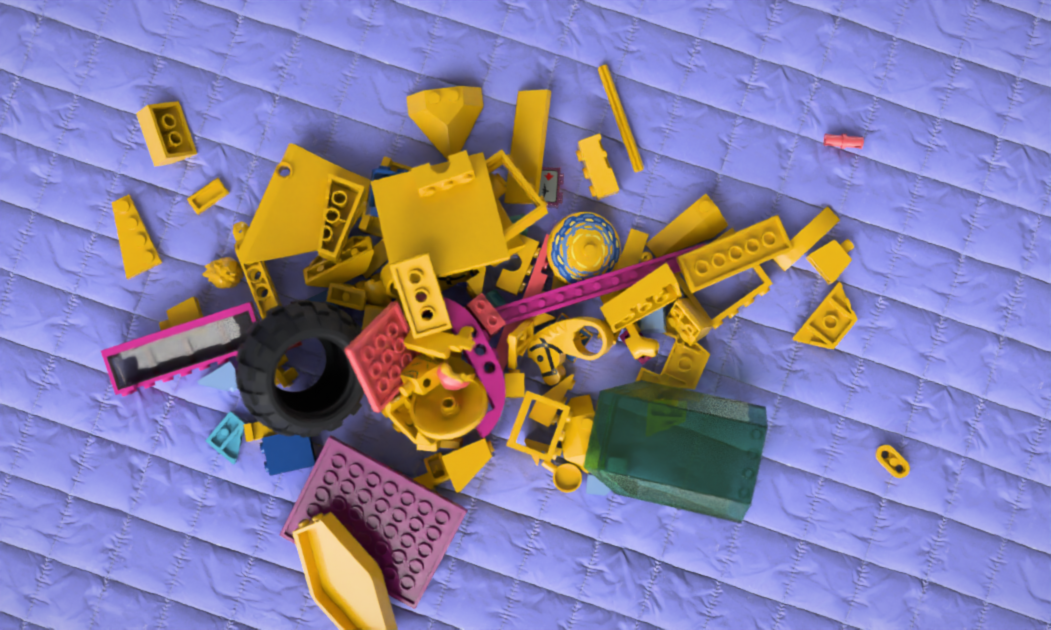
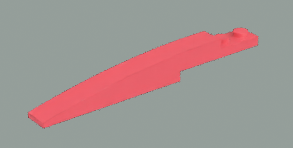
M546 234L523 299L541 294L548 275L541 273V271H546L549 263L546 259L548 234ZM526 319L504 325L496 347L500 357L498 362L502 372L508 364V335ZM489 366L488 373L493 372L492 366Z

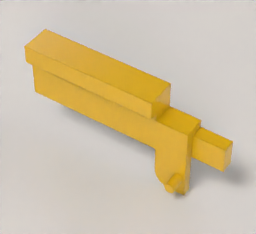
M465 326L457 336L440 331L414 339L410 330L403 343L407 349L448 360L451 350L460 353L463 349L472 350L475 345V341L472 340L473 337L471 336L474 328Z

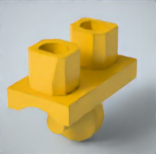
M285 354L281 357L275 374L276 386L281 383L283 388L292 386L294 384L292 381L299 376L293 367L287 371L283 369L282 365L288 362Z

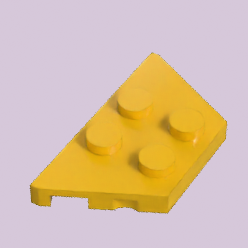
M840 282L834 286L793 336V341L833 350L858 319Z

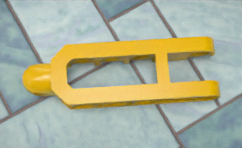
M243 221L233 225L236 254L249 228L248 224ZM265 261L246 264L240 262L260 316L264 319L267 316L266 311L278 305L282 306ZM261 272L260 278L255 280V275ZM268 290L267 296L262 298L263 291Z

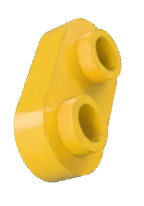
M881 445L876 449L875 457L877 461L892 476L904 478L908 475L910 471L908 462L892 446ZM883 451H886L888 453V456L886 458L882 457ZM897 465L901 466L900 472H897L895 469Z

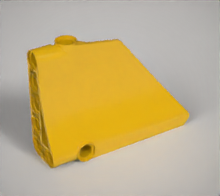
M289 143L281 162L276 166L237 252L240 262L246 264L317 251L328 174L330 173L365 187L366 194L353 226L363 216L368 201L371 180L335 165L298 145ZM283 170L290 171L287 176H281L280 173Z

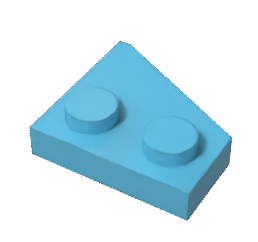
M230 411L205 441L235 465L244 434L243 424L246 423Z

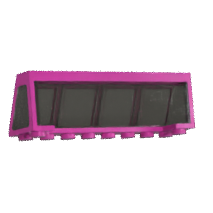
M251 301L101 350L115 395L122 394V397L136 392L137 387L144 385L146 389L155 386V381L162 380L164 383L173 380L174 375L181 374V377L192 374V369L199 367L201 371L210 368L211 363L223 364L229 361V357L237 356L239 345L245 344L249 336L247 333L249 327L254 321L260 322L253 302Z

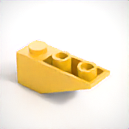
M571 374L542 396L565 404L567 397L564 395L567 389L572 390L576 382L573 379L574 375ZM536 401L528 418L549 427L550 424L555 425L559 417L556 414L558 409Z

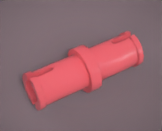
M825 133L823 138L824 146H838L840 149H845L846 147L862 149L864 144L863 137L847 136V134L843 133L841 135Z

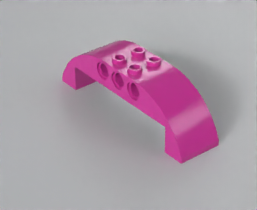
M416 294L415 297L422 301L426 299L427 294ZM443 297L452 324L450 329L453 335L457 336L465 326L474 328L475 337L472 340L475 341V345L471 351L463 349L462 352L468 364L474 368L475 377L483 383L488 395V402L493 409L487 412L482 421L476 426L481 439H483L495 427L504 407L505 380L498 362L500 357L495 348L491 349L489 345L490 338L486 330H481L474 317L460 304ZM424 310L421 315L424 317L432 313V311ZM482 348L484 350V354H476L475 349ZM484 366H492L493 372H486Z

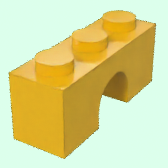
M467 150L448 156L450 166L444 173H435L429 163L411 168L420 197L431 196L436 191L448 190L454 185L465 184L476 178Z
M522 234L519 235L526 246L515 253L522 261L520 268L516 271H508L503 268L495 285L496 288L514 296H517L518 292L522 294L526 285L523 282L525 276H530L534 267L531 265L533 258H538L541 250L538 247V241Z

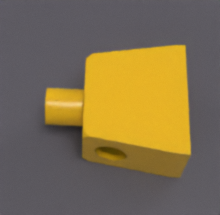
M834 239L805 258L830 285L852 261L847 253L854 248V245L848 239L839 245Z
M191 297L166 311L168 320L159 322V326L162 331L202 318L203 313L198 298ZM207 326L187 332L185 336L208 333Z

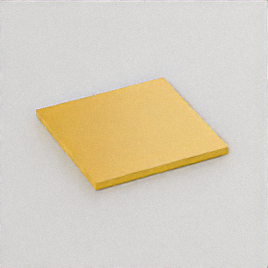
M483 152L469 156L476 178L465 184L454 185L448 190L436 191L431 196L420 197L411 171L371 181L389 266L391 263L428 252L436 278L510 259ZM450 161L431 165V169L435 173H444L449 169ZM391 271V275H392V279H393V284H394L395 289H397V286H396V283H395V280H394V277H393V274H392V271ZM412 273L409 279L412 282H418L421 276L418 273Z

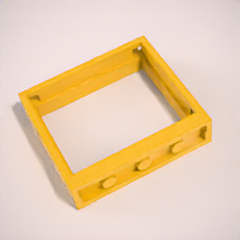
M501 149L485 160L488 173L490 174L503 165L536 206V209L503 231L507 242L548 214L546 207L548 204L542 195L540 197L537 195V189L531 181H526V175L520 167H515V161L512 156L506 155Z
M732 227L714 241L721 239L725 236H728L730 234H733L736 231ZM760 265L752 267L763 284L711 320L681 278L680 274L682 272L674 273L683 295L691 300L714 329L724 323L722 319L726 316L731 318L739 313L738 308L744 304L747 307L755 301L753 297L757 294L763 296L770 291L769 286L773 284Z

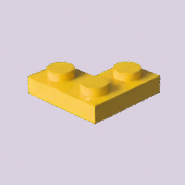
M463 438L441 439L431 447L417 444V450L436 452L439 448L460 449L463 446Z

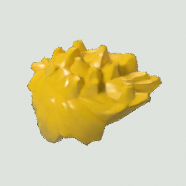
M231 257L211 261L205 265L207 270L202 273L204 277L208 278L209 282H212L215 287L220 289L233 288L243 278L241 265Z

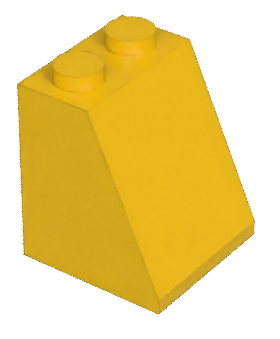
M486 438L441 457L456 493L462 491L493 457L492 452L495 450L490 440L486 441Z

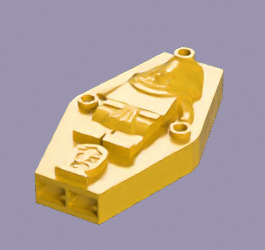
M330 512L325 515L319 513L310 521L307 518L297 524L299 527L293 531V536L310 594L315 603L340 630H398L380 567L339 520Z

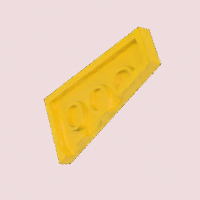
M128 194L112 202L126 278L129 280L163 262L131 195Z

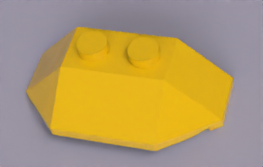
M352 236L347 239L337 263L318 255L308 267L303 269L305 284L307 286L329 288L330 282L343 284L366 272L374 254L370 236Z
M588 394L571 398L567 406L571 407L570 411L573 414L570 422H565L563 430H566L561 441L564 459L586 473L606 470L591 396ZM562 413L560 414V416H559L558 419H557V426H558V423H559V420H560V418H561Z

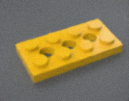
M428 252L391 263L390 268L414 339L452 328ZM412 273H418L421 279L418 282H412L409 276ZM423 291L427 294L425 300L420 301L416 299V293ZM424 310H431L433 316L425 319L421 314Z

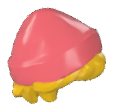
M455 356L449 357L448 360L445 359L437 369V374L443 387L448 390H458L467 387L470 382L474 381L476 374L471 365L461 360L460 357L455 358Z

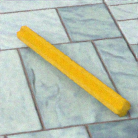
M602 65L598 67L600 78L634 172H640L644 170V165L607 65Z

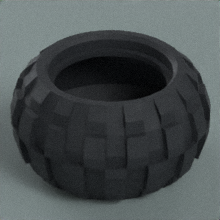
M298 300L291 301L290 305L284 307L278 305L266 311L267 316L259 323L254 321L247 330L249 336L245 344L239 345L237 351L238 369L235 370V376L242 402L262 425L285 436L314 437L319 436V433L323 430L334 431L341 427L343 420L350 414L354 416L362 406L359 402L365 392L345 352V348L363 329L351 316L334 305L326 302ZM317 338L322 343L326 353L325 369L319 380L311 387L298 392L285 391L277 387L275 384L276 369L284 353L301 340Z

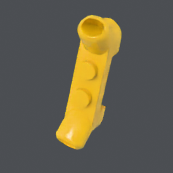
M627 288L602 295L600 299L604 304L627 290ZM636 322L626 327L631 337L624 341L635 360L643 355L655 357L658 354V341L640 336L638 333L641 330Z

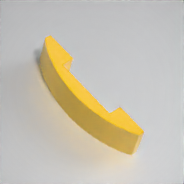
M827 206L790 240L793 250L777 256L773 260L783 271H786L833 228L840 219Z

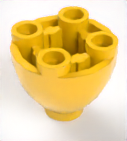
M381 272L370 276L371 279L367 281L362 280L355 284L356 288L368 291L366 303L369 305L386 308L392 301V297L387 294L381 280Z

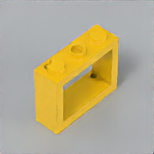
M526 391L506 446L548 462L551 459L555 460L559 451L556 445L558 440H563L566 430H563L565 422H570L573 414L570 411L571 407ZM532 399L563 410L547 454L516 443Z

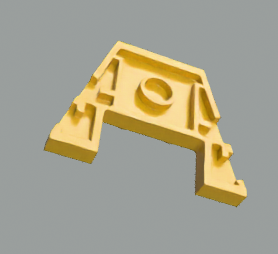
M666 318L667 333L662 334L674 338L675 342L662 372L657 374L641 367L635 384L695 390L710 357V353L697 342L690 346L681 338L680 333L669 324Z

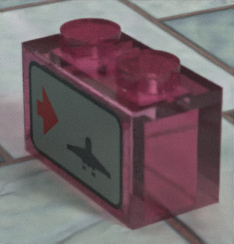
M542 167L539 197L541 195L544 197L548 204L547 208H558L559 203L562 204L563 192H559V187L564 183V173H560L561 168Z

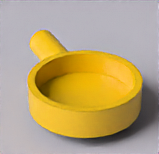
M546 460L541 464L553 473L554 485L560 491L569 493L575 491L580 486L582 475L575 465L565 463L557 467Z

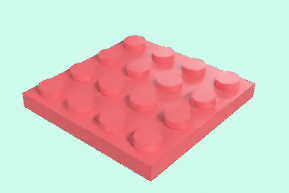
M394 301L345 348V352L373 411L379 413L400 392L399 387L404 384L400 373L417 355H421L420 352L407 349L403 341L408 335L410 328L398 302Z

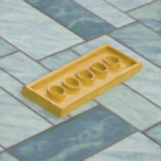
M548 89L518 91L510 156L515 161V167H520L526 175V181H531L534 184L538 196L551 91ZM508 172L504 203L533 204Z
M777 214L678 256L676 260L692 294L793 250V247Z

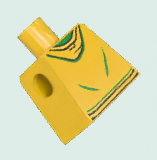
M417 355L400 373L404 383L399 387L401 394L405 397L412 392L425 395L441 384L437 369L442 362Z

